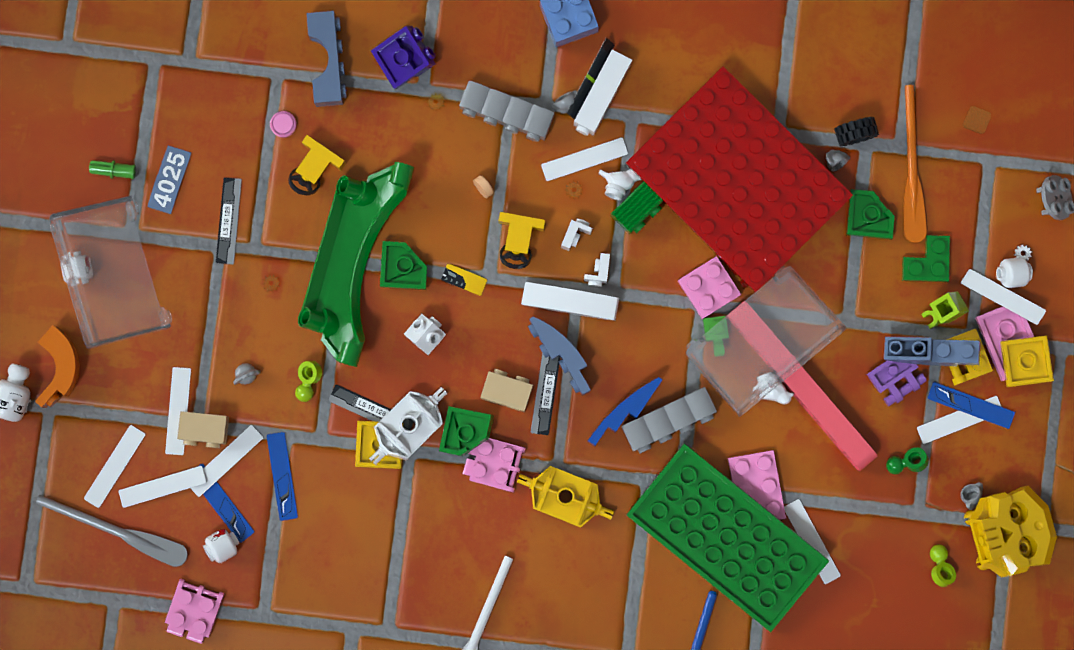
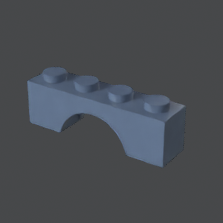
M334 11L306 13L310 40L321 44L327 50L329 57L326 70L321 76L312 80L314 104L316 107L343 105V98H347L346 85L341 84V76L345 75L344 62L339 61V53H343L342 40L337 38V31H341L340 17H336Z

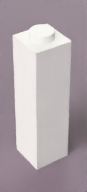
M614 50L610 52L574 120V126L577 127L576 130L586 136L589 134L594 136L632 64V59Z

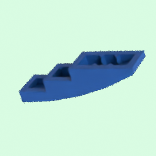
M658 377L620 403L602 421L587 442L595 446L607 428L616 432L628 414L636 419L662 379Z

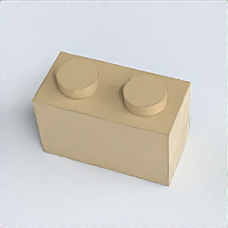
M494 369V373L489 371L480 398L525 413L533 387L532 384H529L530 380L520 376L512 379L507 377V372Z
M180 411L177 439L183 440V445L197 446V442H206V447L220 448V444H226L229 417Z

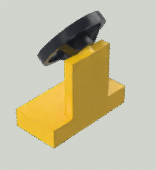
M306 135L302 144L310 149L299 167L291 171L288 182L296 193L308 196L318 191L320 176L329 163L342 171L346 162ZM292 180L298 181V183L301 186L306 187L308 191H304L297 188L293 184ZM317 182V187L312 190L311 183L315 185Z
M500 212L499 224L509 225L506 245L500 250V260L505 266L512 269L525 268L530 264L532 253L529 249L532 230L544 231L545 220ZM504 250L509 251L508 253L502 255ZM523 254H528L529 259L527 260ZM510 258L514 261L521 260L524 263L512 264L507 262L505 259Z

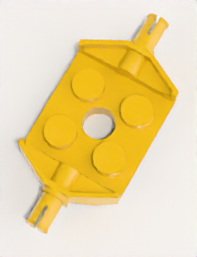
M552 466L548 467L537 478L532 479L521 473L519 475V478L527 482L518 479L517 483L531 489L533 509L580 528L595 515L612 519L611 515L604 512L613 515L614 510L605 508L600 504L598 484ZM562 490H569L572 493V500L569 503H562L559 500V493Z

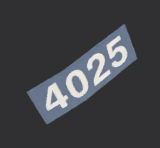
M168 145L147 207L171 214L191 152Z

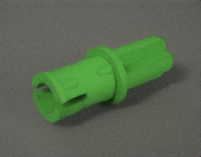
M92 160L89 165V172L91 174L110 176L111 179L114 177L134 179L136 165L120 164L114 160L112 163Z

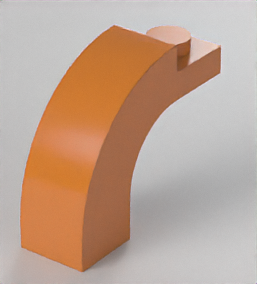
M54 325L38 341L52 355L56 366L52 382L35 401L42 408L54 406L60 398L58 396L59 393L69 397L76 386L80 371L79 357L73 342L63 331Z

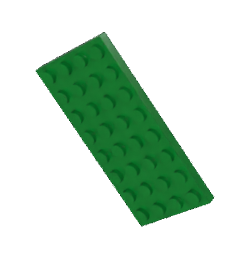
M685 443L626 514L769 632H772L829 562L828 558Z

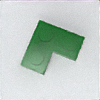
M927 235L925 237V258L903 257L902 281L949 282L950 236Z

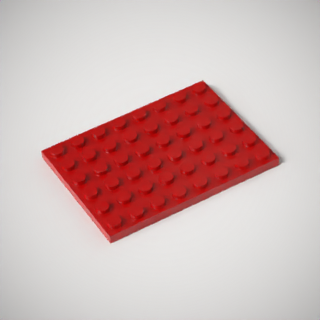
M724 66L625 163L755 293L853 196Z

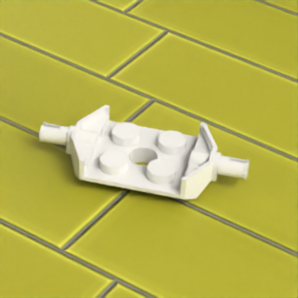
M442 387L429 397L410 391L374 427L379 449L369 459L375 465L385 455L407 461L442 426L443 422L437 406L438 402L447 395V392L444 391L438 396L444 390ZM405 419H412L415 422V428L407 431L403 428L402 422Z

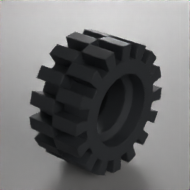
M874 117L857 119L834 128L840 147L867 141L879 135Z

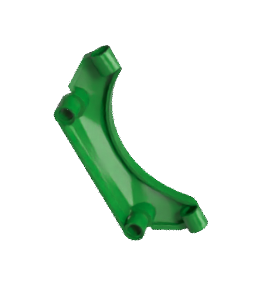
M395 162L394 165L369 175L367 181H359L343 175L336 184L333 202L302 309L298 316V324L300 327L322 333L321 341L337 362L353 367L358 366L365 342L360 315V295L365 266L379 231L392 211L407 195L414 167L408 164Z

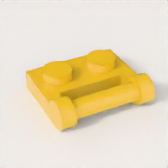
M976 328L946 339L980 341L979 365H965L967 374L962 375L959 365L949 366L954 378L952 379L954 386L993 371Z

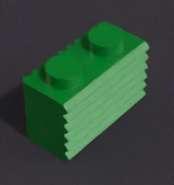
M643 181L611 213V217L629 235L633 231L637 234L645 227L646 223L644 221L649 216L654 218L662 210L660 205L663 200Z

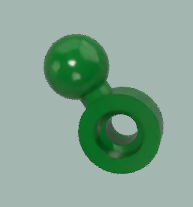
M914 447L906 452L903 459L898 456L890 457L886 462V468L891 474H899L905 467H908L913 472H921L928 466L929 458L923 449ZM917 459H921L920 463L914 464Z

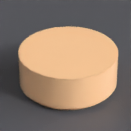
M479 175L473 180L474 185L483 197L487 199L493 194L494 191L491 185L483 176Z

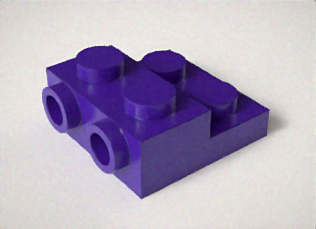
M405 26L371 50L394 89L400 88L412 78L420 76L436 64L433 60L435 58L433 50L428 46L425 47L421 41L424 36L417 27Z

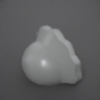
M574 90L563 94L555 100L552 107L557 112L567 113L570 105L574 103L577 91Z
M831 150L826 153L827 167L832 172L841 169L850 159L845 152L839 150Z
M241 364L235 370V380L233 383L234 385L238 383L243 385L250 384L261 371L255 369L251 364Z
M980 482L966 485L961 491V500L969 510L975 509L979 499L982 497L983 485Z

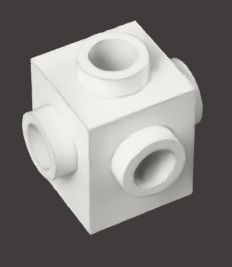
M423 314L404 333L410 341L427 355L432 352L446 334L440 329L442 324L433 316L428 319Z

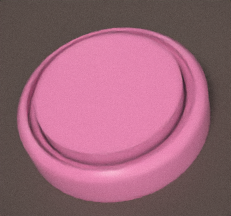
M280 111L271 118L270 127L276 136L285 138L295 132L297 123L291 113Z

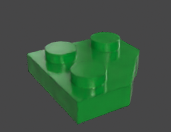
M851 189L850 192L853 196L849 199L846 235L892 240L895 218L892 212L885 207L874 191Z
M383 241L380 288L426 290L427 266L406 242Z
M448 406L439 452L458 456L466 455L489 439L494 416Z

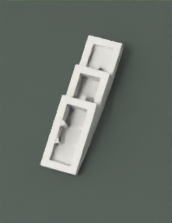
M525 282L521 304L570 313L572 315L615 321L619 298Z

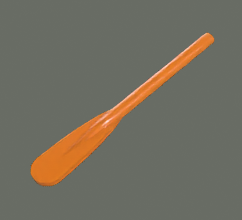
M905 85L908 177L904 193L903 233L909 242L918 243L926 237V215L922 188L917 175L914 85Z

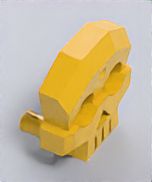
M1029 486L1020 487L1008 494L1003 492L980 498L976 509L967 511L964 514V519L969 518L965 523L971 526L979 555L976 563H981V565L977 566L980 570L990 569L1000 577H1007L1027 572L1028 568L1032 566L1050 564L1057 539L1049 506Z

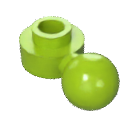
M305 361L298 368V376L302 384L296 388L295 395L301 402H307L312 399L314 392L311 384L317 383L322 377L321 366L316 361Z
M940 544L935 545L930 550V557L937 564L932 569V579L938 586L947 587L955 581L956 572L953 566L945 561L948 558L947 548Z

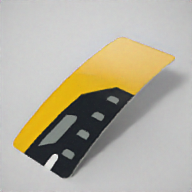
M447 264L441 278L444 282L479 296L482 295L487 282L486 278L451 264Z

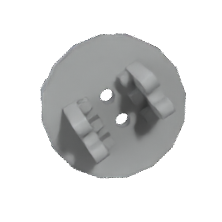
M1057 175L1049 176L1043 181L1042 187L1036 189L1037 193L1042 194V201L1046 209L1041 211L1042 215H1050L1056 220H1063L1074 213V202L1070 192L1071 184L1067 178H1061Z

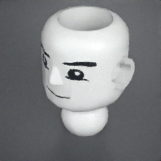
M12 363L8 368V379L0 380V418L18 422L23 418L24 413H27V406L31 402L29 399L30 390L23 385L24 381L29 377L30 371L29 368Z

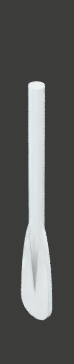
M504 556L471 638L462 650L478 649L479 640L512 564V558Z

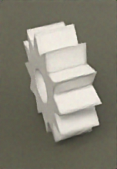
M1021 244L1020 247L1017 246V249L1014 250L1016 252L1014 255L1016 258H1024L1029 261V257H1032L1030 255L1032 252L1029 251L1030 248H1027V245L1023 246ZM1021 251L1025 252V256L1021 255Z

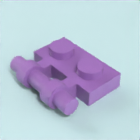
M885 361L866 374L879 393L886 389L890 392V395L884 398L887 406L895 402L899 403L905 395L911 391H917L920 389V385L927 381L922 373L917 377L912 375L911 372L918 368L917 364ZM904 377L907 383L897 389L894 384Z

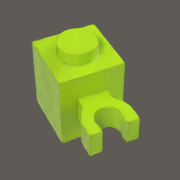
M958 291L948 292L930 303L933 310L925 311L922 313L923 318L930 315L933 316V322L928 325L929 329H933L939 324L951 323L969 312V309Z

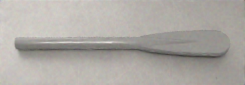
M41 495L37 498L36 504L118 536L137 550L170 566L179 567L187 560V550L181 544L149 533L120 528Z

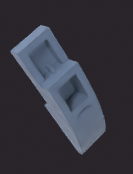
M535 317L530 318L531 324L528 328L533 337L538 336L542 342L539 348L545 358L549 356L551 360H554L560 356L562 360L558 362L564 373H570L573 380L569 382L575 393L580 392L583 396L591 390L580 372L587 367V364L576 348L549 324Z
M885 337L884 360L934 366L979 365L980 341L933 340L932 338Z

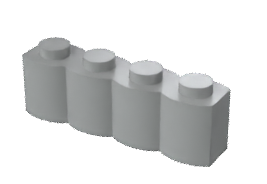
M473 81L468 82L459 108L463 110L462 114L468 117L475 118L477 115L483 117L484 122L493 126H496L497 123L506 126L505 130L514 134H518V131L527 134L526 138L535 142H539L540 139L545 140L554 117V112L490 89Z
M703 387L621 426L632 451L638 450L640 454L651 449L650 444L657 440L661 444L672 439L671 434L678 430L682 434L693 429L692 424L699 420L701 424H704L714 419L712 414L717 411L706 388Z

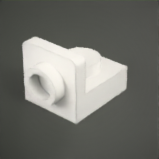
M578 218L576 221L571 220L561 248L569 251L571 246L576 247L580 234L576 233L577 230L590 235L593 229L589 227L590 223Z
M601 253L600 259L595 260L594 272H598V276L584 275V281L588 282L589 286L602 287V283L607 284L610 254Z

